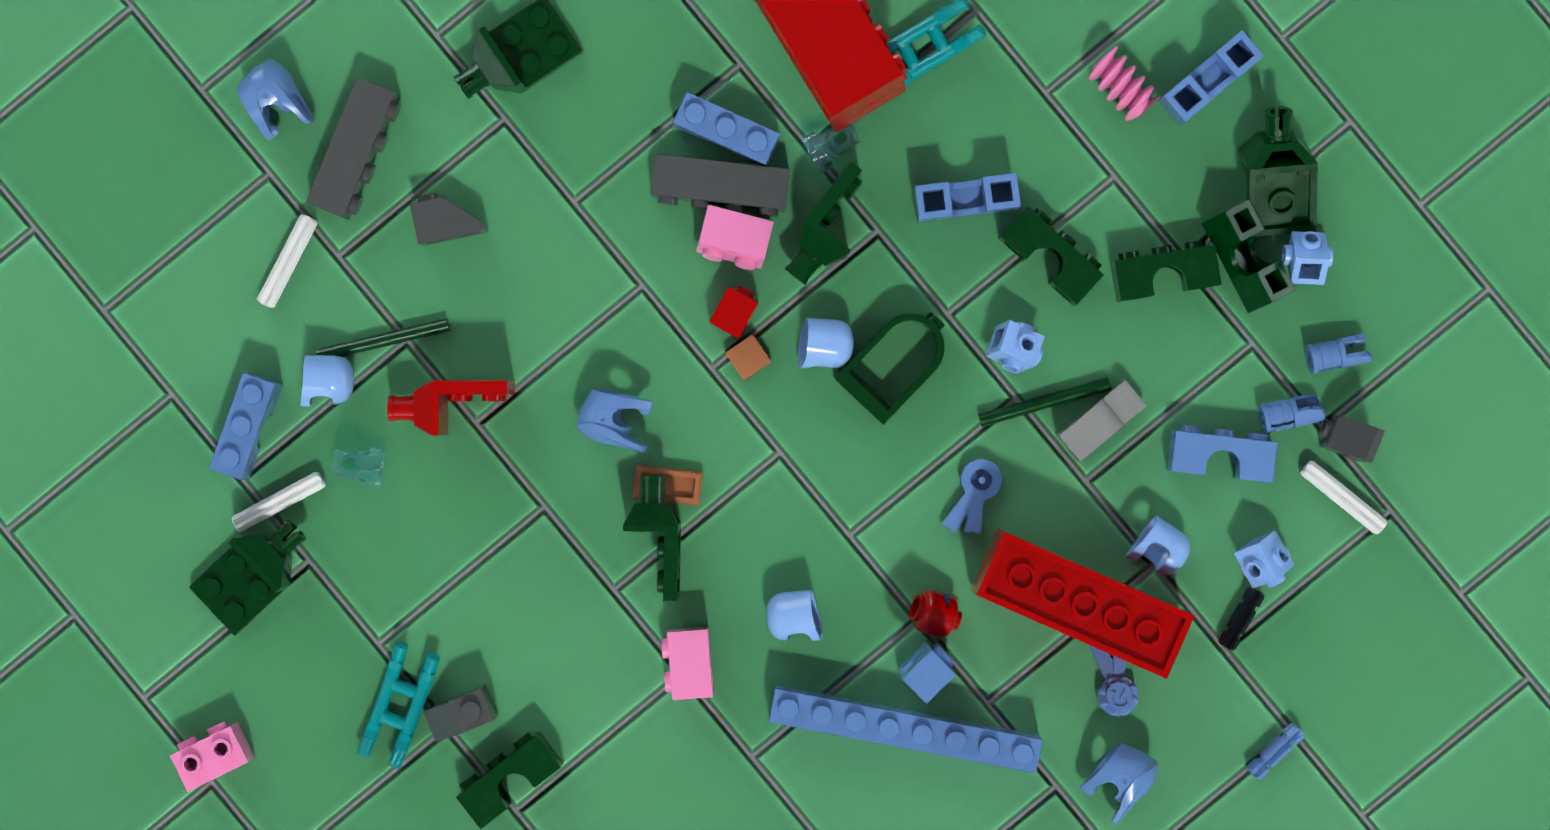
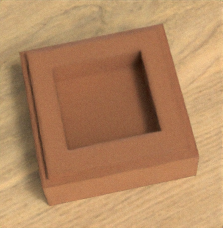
M753 334L725 353L744 381L771 363V360Z

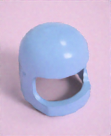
M806 318L798 343L797 357L799 368L808 369L814 366L837 368L847 364L854 347L853 332L850 326L841 320Z
M305 355L300 406L311 407L312 399L315 396L330 397L333 400V404H341L348 400L354 388V372L350 362L346 358L335 355Z
M1155 516L1134 542L1126 557L1136 562L1143 556L1152 562L1155 573L1168 576L1176 573L1185 564L1190 554L1191 545L1188 537L1182 531L1159 516Z
M812 589L778 593L769 600L766 609V620L769 631L775 638L781 641H789L790 635L804 633L810 636L811 641L822 640V623Z

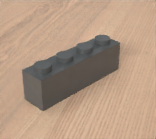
M356 78L306 203L347 220H350L352 214L356 215L363 201V197L360 196L364 183H370L376 166L372 163L376 153H381L386 146L388 134L385 131L389 121L394 122L399 114L401 103L398 102L400 96L393 91L361 78Z
M655 154L651 196L658 198V204L677 206L678 200L691 201V207L698 209H707L708 205L718 204L725 205L724 209L744 213L745 208L758 209V215L778 217V211L785 212L790 169Z

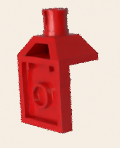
M430 381L415 390L414 395H389L387 401L388 421L414 422V426L432 436L448 435V401L473 402V395H482V401H506V395H515V381Z

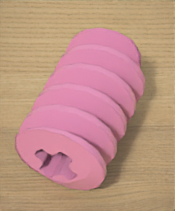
M1116 45L1092 67L1093 70L1088 79L1090 81L1102 79L1097 89L1099 92L1108 88L1111 89L1106 99L1108 102L1117 98L1120 99L1115 109L1117 112L1126 108L1129 109L1124 118L1127 122L1139 117L1162 95L1150 98L1154 86L1150 85L1143 89L1141 88L1145 76L1141 75L1134 79L1132 78L1136 66L1132 65L1123 68L1127 56L1123 55L1114 58L1118 49Z

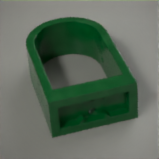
M932 312L926 317L919 314L897 316L890 320L834 379L884 425L941 364L945 345L940 330L945 325ZM902 322H916L925 326L933 335L936 344L935 357L930 366L890 406L852 369L892 327Z

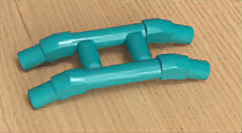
M954 0L894 38L889 39L887 42L890 48L889 52L893 54L899 51L908 67L904 71L907 79L904 80L905 86L968 49L986 36L983 26L977 25L967 33L948 43L939 26L969 7L968 0ZM927 33L937 51L920 61L910 43Z
M402 641L395 643L374 708L356 754L362 757L369 758L382 723L397 728L401 732L388 762V765L395 769H401L409 750L440 659L436 653L427 654L417 686L399 680L398 678L408 649V645ZM393 692L412 698L406 717L387 711Z

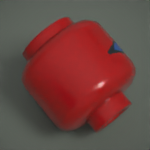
M926 590L921 595H916L913 599L909 618L913 621L917 631L938 638H944L952 630L958 629L962 619V612L958 610V602L953 596L935 590Z

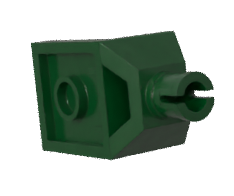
M536 0L491 31H488L484 26L478 29L472 54L475 62L472 66L453 77L468 99L489 85L497 90L523 93L582 54L583 51L549 0Z
M1278 106V115H1275L1274 107L1266 109V130L1257 132L1239 147V156L1247 170L1246 200H1250L1264 227V230L1257 233L1255 237L1291 234V231L1316 232L1318 163L1307 143L1291 129L1293 111L1288 107Z
M853 162L848 165L805 218L799 241V253L785 267L786 271L804 285H806L808 279L818 268L840 262L850 254L851 249L821 225L824 223L829 226L840 212L841 207L838 204L843 197L850 200L861 187L863 181L859 178L862 170Z
M640 476L641 492L639 502L634 504L623 524V531L664 532V536L658 538L657 557L664 558V570L657 572V592L663 593V601H677L680 597L681 521L671 503H666V476Z
M286 520L283 526L273 535H251L233 538L229 542L231 547L189 586L234 636L238 635L291 585L292 559L289 555L300 543L306 540V536L300 530L293 533L287 539L298 528L290 520Z

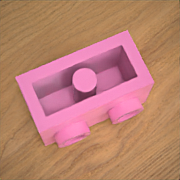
M708 205L696 252L702 254L705 259L720 262L724 259L735 262L737 267L745 270L761 269L765 260L774 221Z
M709 627L668 630L667 638L661 639L663 659L669 658L670 672H664L665 691L672 692V700L713 697L714 687Z
M223 721L207 729L208 737L198 741L196 736H193L177 744L179 751L170 755V758L187 792L255 758L238 722L228 726L226 721Z

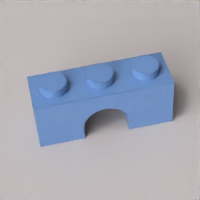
M1241 30L1158 100V102L1180 127L1264 55L1244 31Z
M686 92L673 121L675 128L704 141L708 140L734 152L737 156L759 166H768L780 139L779 133L689 92Z
M1017 173L987 176L966 182L949 183L948 181L918 185L913 189L917 223L1018 210L1021 207Z
M252 373L242 374L209 469L239 480L250 479L261 448L258 447L261 429L266 419L273 414L283 384Z
M1181 425L1180 431L1171 430L1167 470L1205 475L1209 457L1216 451L1224 450L1231 455L1234 461L1233 478L1273 483L1278 442H1269V435L1248 432V439L1235 438V431L1215 429L1214 435L1201 434V427Z
M925 641L898 668V671L902 674V680L926 704L956 676L952 669L955 662L937 642L931 646Z

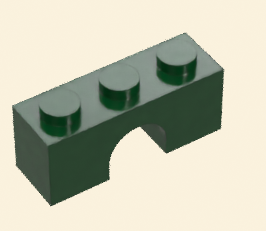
M1249 199L1202 223L1212 244L1216 246V252L1248 313L1271 304L1295 291L1281 260L1267 263L1256 253L1254 237L1257 233L1264 230V227Z
M1028 207L999 240L1023 262L1037 249H1048L1055 253L1059 260V271L1049 285L1072 306H1076L1104 276L1099 270L1102 265L1089 253L1083 256L1074 248L1077 244L1076 241L1065 231L1061 230L1057 233L1049 225L1052 220L1042 210L1036 208L1033 211Z
M1205 240L1185 243V249L1172 251V245L1152 248V255L1140 257L1138 251L1119 253V260L1110 263L1117 302L1154 296L1153 278L1161 268H1170L1177 272L1181 279L1183 292L1222 285L1216 246H1206Z
M540 731L534 736L527 732L513 743L516 750L506 757L501 752L486 764L489 768L486 773L480 777L474 773L459 785L462 791L456 798L480 829L508 809L511 804L502 791V780L505 776L514 773L520 774L527 778L535 788L564 764Z

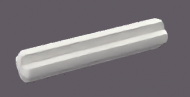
M304 214L299 216L257 297V301L270 308L276 306L317 226L315 219Z
M1309 461L1302 468L1300 473L1305 479L1372 533L1379 534L1385 528L1387 520L1315 461Z
M313 472L235 514L231 518L234 527L238 532L245 531L323 489L326 486L323 477L319 472Z

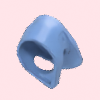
M268 58L263 63L255 66L237 85L238 94L244 108L267 141L279 134L278 127L272 124L270 104L278 106L287 114L292 110L305 124L315 121L312 112L299 93L292 75L275 60Z
M592 388L580 408L575 426L579 432L592 441L645 453L648 445L630 435L632 428L624 424L621 414L624 409H638L642 415H649L653 401L614 391Z
M1119 742L1079 788L1086 794L1093 795L1096 793L1098 786L1107 782L1115 784L1118 790L1113 798L1119 801L1120 804L1111 822L1117 825L1136 802L1153 786L1157 777L1158 762L1144 751Z

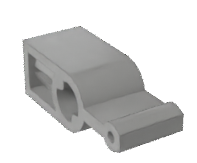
M1123 380L1107 395L1094 403L1056 434V436L1075 460L1081 462L1147 405L1129 383Z

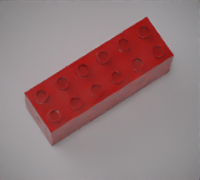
M755 0L835 133L906 92L904 80L907 79L904 72L906 67L897 52L893 54L889 52L890 48L887 44L889 40L881 25L878 23L873 26V21L869 15L871 10L865 0Z
M999 528L996 530L971 587V590L981 598L1165 679L1169 676L1195 617L1183 609Z

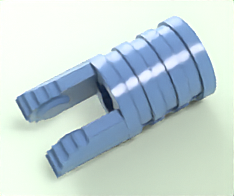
M1364 333L1336 338L1332 341L1318 342L1313 345H1305V359L1311 374L1365 364L1373 360L1369 351L1346 354V349L1359 347L1366 342Z
M1315 394L1291 397L1286 400L1282 399L1277 402L1272 401L1267 404L1258 405L1259 419L1265 434L1323 421L1326 414L1324 409L1319 406L1320 402Z

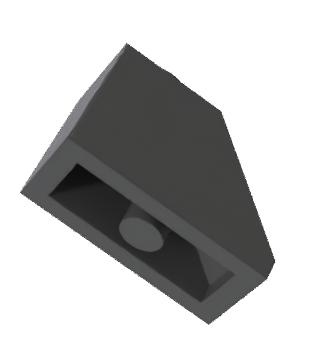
M437 193L418 196V202L410 204L417 241L422 246L488 232L487 225L444 197L438 198Z
M1332 415L1330 420L1326 419L1320 429L1319 438L1322 441L1319 447L1355 461L1372 463L1385 430L1339 415Z
M486 685L423 711L436 742L467 732L493 721L498 716Z

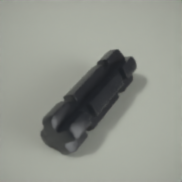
M1249 587L1246 589L1242 597L1244 599L1243 603L1239 602L1226 625L1229 628L1227 631H1223L1218 640L1220 645L1234 651L1241 641L1239 639L1240 635L1245 634L1256 614V606L1260 607L1264 600V594L1255 588Z

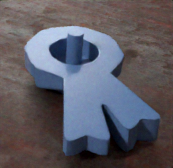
M977 459L964 467L960 481L965 494L941 524L943 527H950L951 531L956 533L965 516H967L964 532L974 531L976 534L981 533L983 502L995 496L1002 484L1003 478L995 463L985 459Z
M1089 645L1104 678L1097 689L1099 707L1110 716L1128 715L1138 704L1137 686L1124 676L1127 661L1113 655L1110 657V654Z

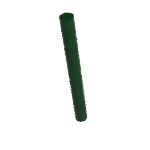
M445 318L316 349V355L344 357L448 332L450 328L448 320Z
M1108 377L981 413L978 414L981 427H985L1111 390Z

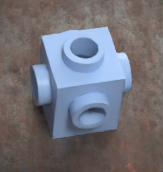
M1291 231L1289 244L1283 245L1282 264L1287 265L1292 284L1324 285L1328 267H1331L1333 263V248L1327 245L1326 234L1313 231Z
M1008 320L996 325L985 356L1001 363V367L1006 371L1020 373L1035 367L1040 362L1043 356V348L1041 346L1045 336L1035 332V328L1027 323Z
M1276 530L1250 540L1234 552L1242 572L1247 577L1252 588L1264 584L1271 588L1286 580L1284 574L1295 566L1289 551L1284 547Z

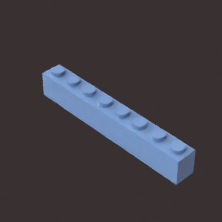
M775 685L769 716L770 723L1031 773L1037 772L1043 741L1037 734L781 685Z

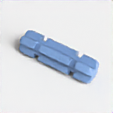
M1289 724L1282 731L1283 735L1281 737L1278 735L1259 753L1260 757L1258 759L1254 758L1247 765L1248 771L1256 779L1261 780L1270 772L1268 770L1270 766L1274 768L1292 750L1291 746L1293 744L1297 745L1304 739V733L1295 724Z

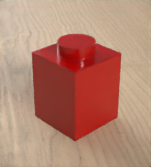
M740 285L735 290L728 286L709 323L740 339L759 305L758 302L753 300L756 294Z

